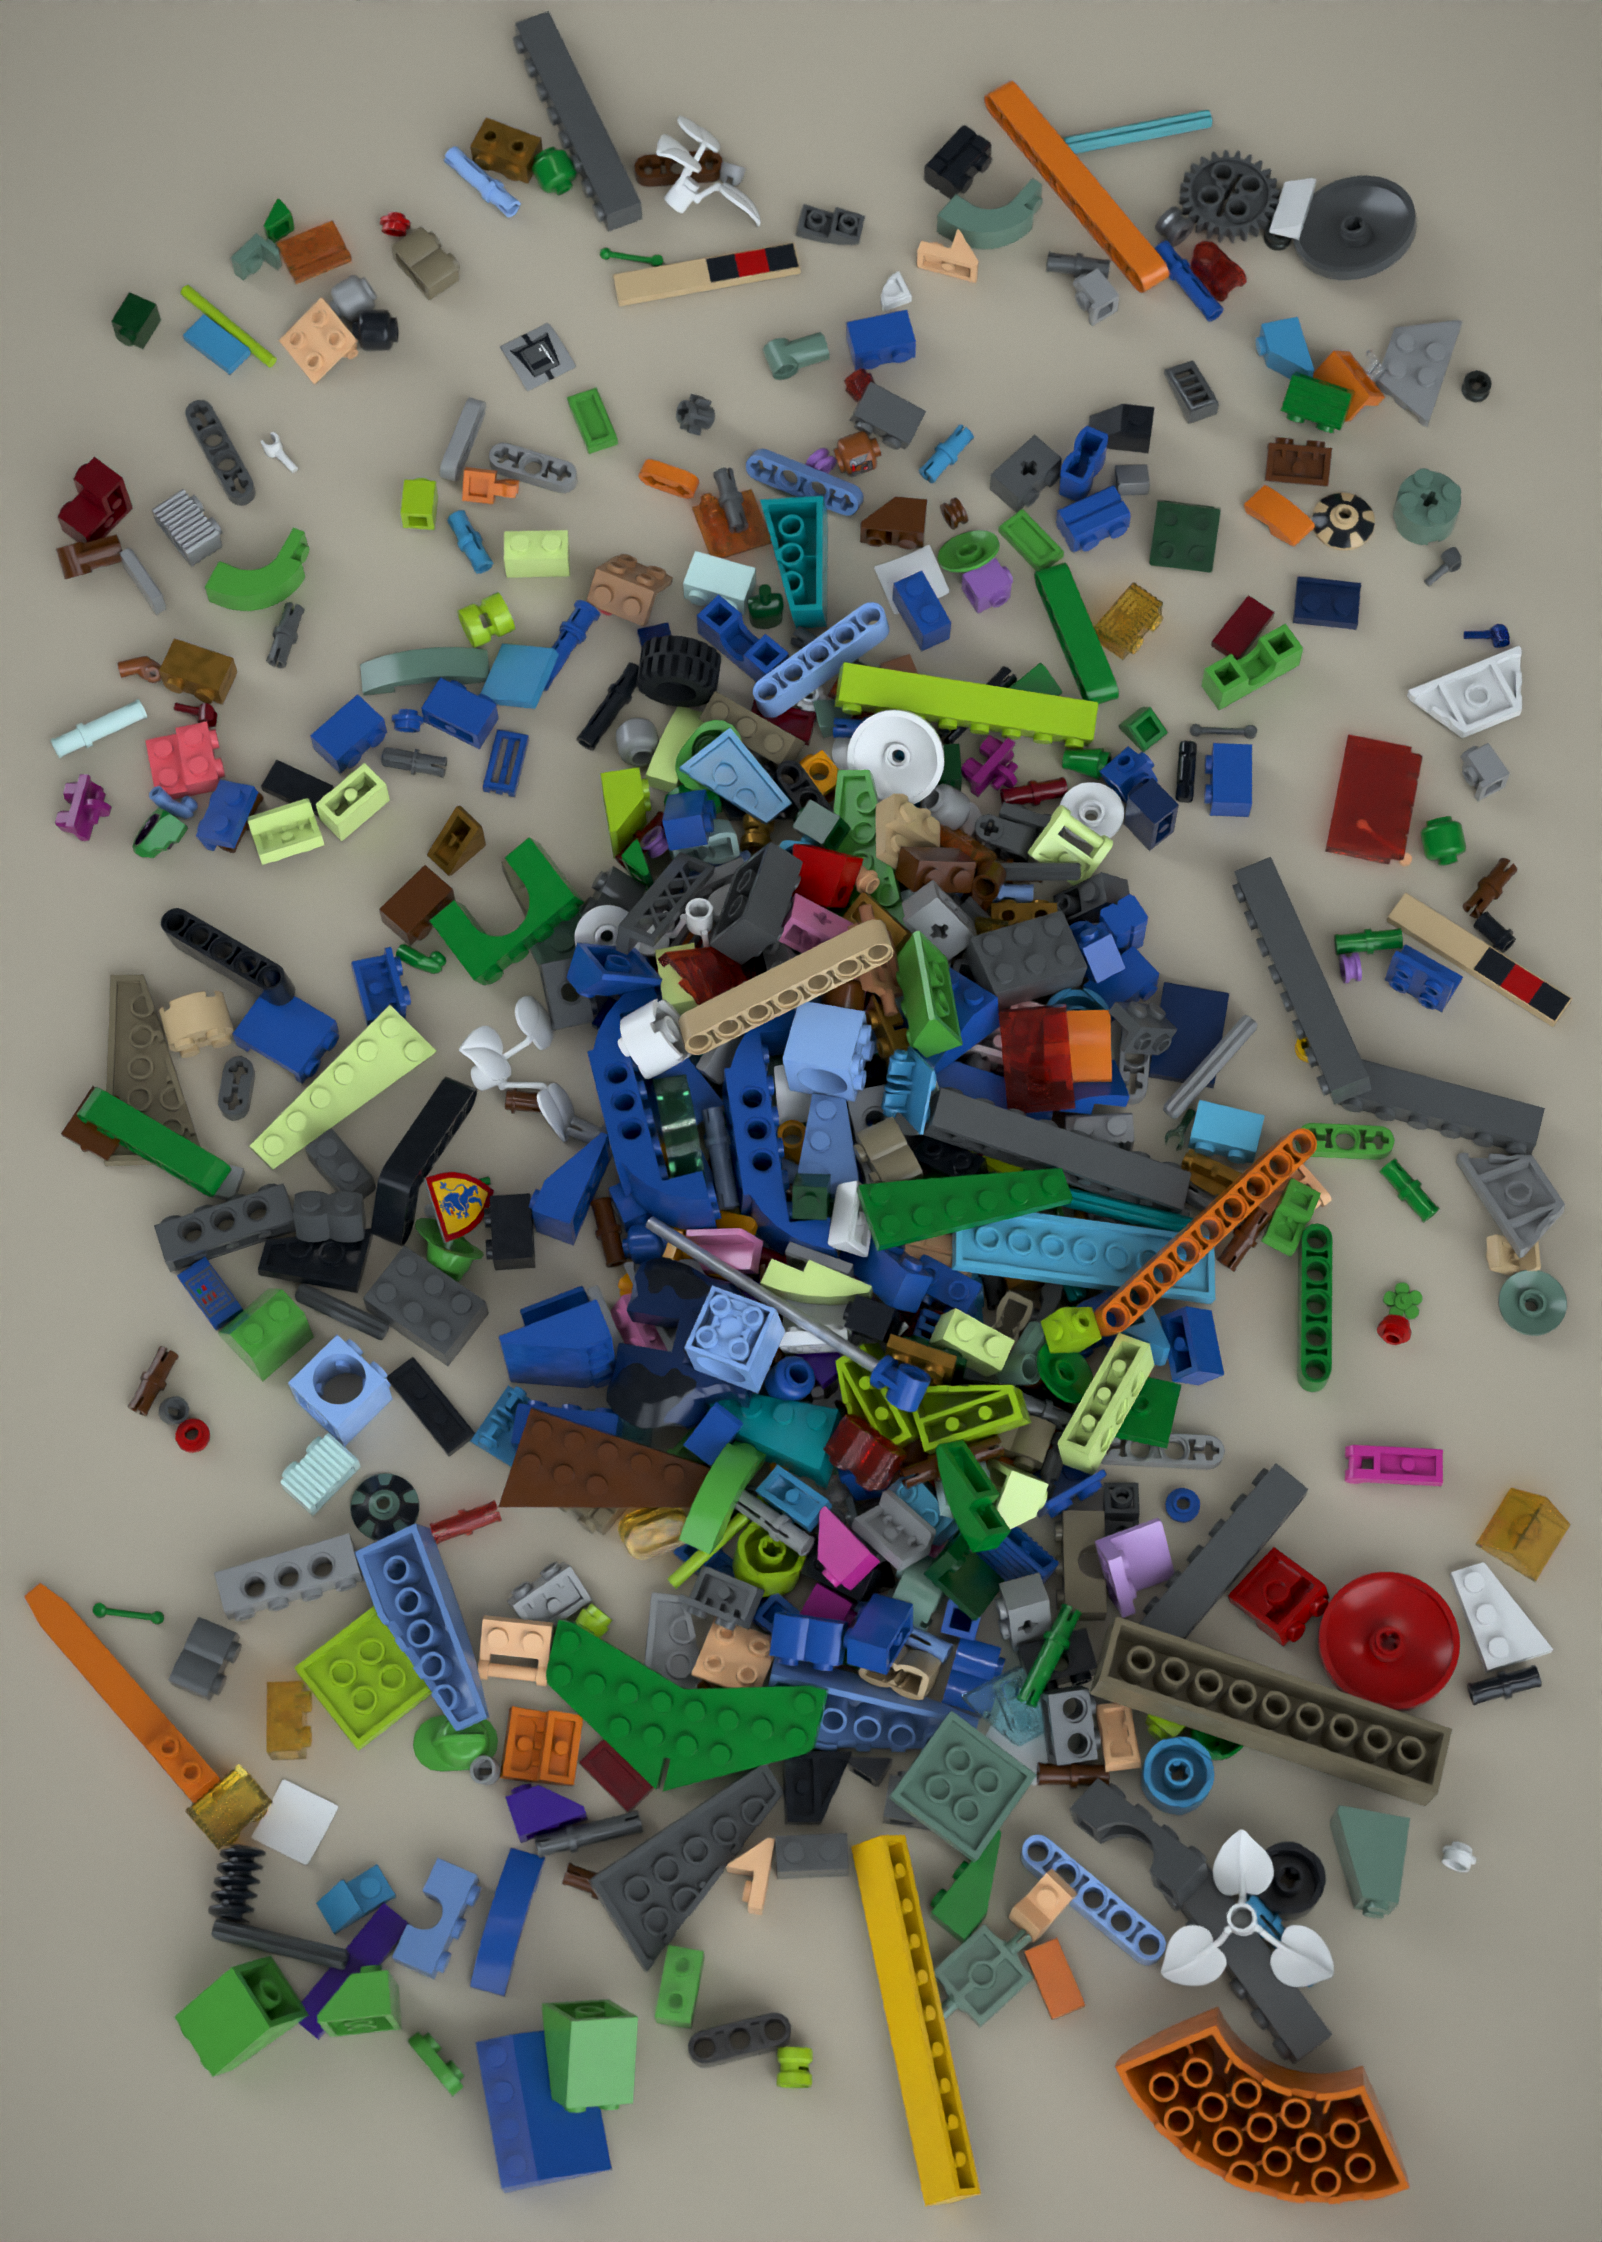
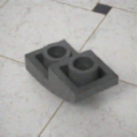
M804 204L800 212L795 236L829 244L858 245L865 216L838 207L832 213Z
M1104 1483L1105 1537L1139 1525V1484Z

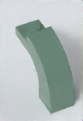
M1032 178L1009 204L996 209L976 207L956 194L937 215V233L953 242L956 231L959 229L970 248L995 249L1012 244L1024 237L1032 229L1033 215L1038 211L1043 202L1041 198L1042 184Z

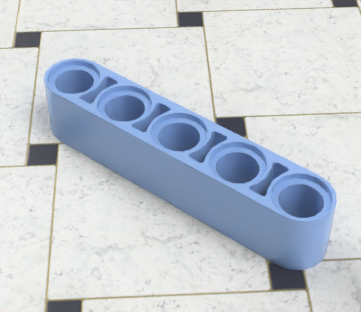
M875 602L861 605L754 684L753 696L760 713L768 718L780 716L838 674L844 662L853 663L882 642L889 634V624L883 607ZM871 621H878L875 624L868 625V623ZM847 639H852V641L849 643H842ZM820 658H827L822 662H816ZM800 676L798 680L790 681L792 678ZM770 695H775L770 700H764L766 697Z
M1036 1834L1025 1840L1021 1850V1861L1029 1872L1041 1880L1050 1869H1053L1055 1872L1060 1869L1070 1870L1074 1874L1075 1880L1069 1885L1078 1894L1069 1905L1138 1963L1149 1966L1160 1960L1165 1950L1166 1942L1159 1930L1049 1838ZM1035 1845L1041 1846L1045 1849L1047 1857L1040 1862L1033 1861L1028 1856V1849ZM1087 1892L1099 1894L1102 1899V1905L1098 1908L1086 1906L1083 1901V1895ZM1116 1915L1125 1916L1129 1920L1130 1928L1124 1932L1115 1930L1111 1925V1918ZM1145 1938L1154 1940L1157 1944L1158 1952L1153 1955L1142 1953L1139 1948V1941Z

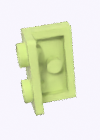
M308 798L247 818L262 865L324 846L323 838Z

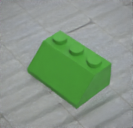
M920 930L914 932L897 956L899 971L896 972V978L904 995L901 1007L909 1024V1029L906 1030L907 1040L913 1049L916 1048L927 1058L961 1046L963 1043L947 957Z
M381 1965L361 1967L360 1973L351 1974L317 2015L318 2023L330 2037L402 2029L399 1986L388 1970H382Z

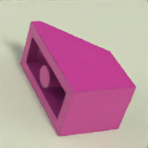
M826 1506L820 1510L818 1560L826 1567L822 1574L836 1588L842 1584L851 1591L880 1560Z

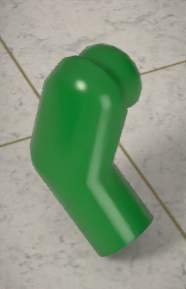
M406 944L400 945L396 951V956H399L402 962L431 974L440 973L442 967L446 964L445 956L438 951H433L428 957Z

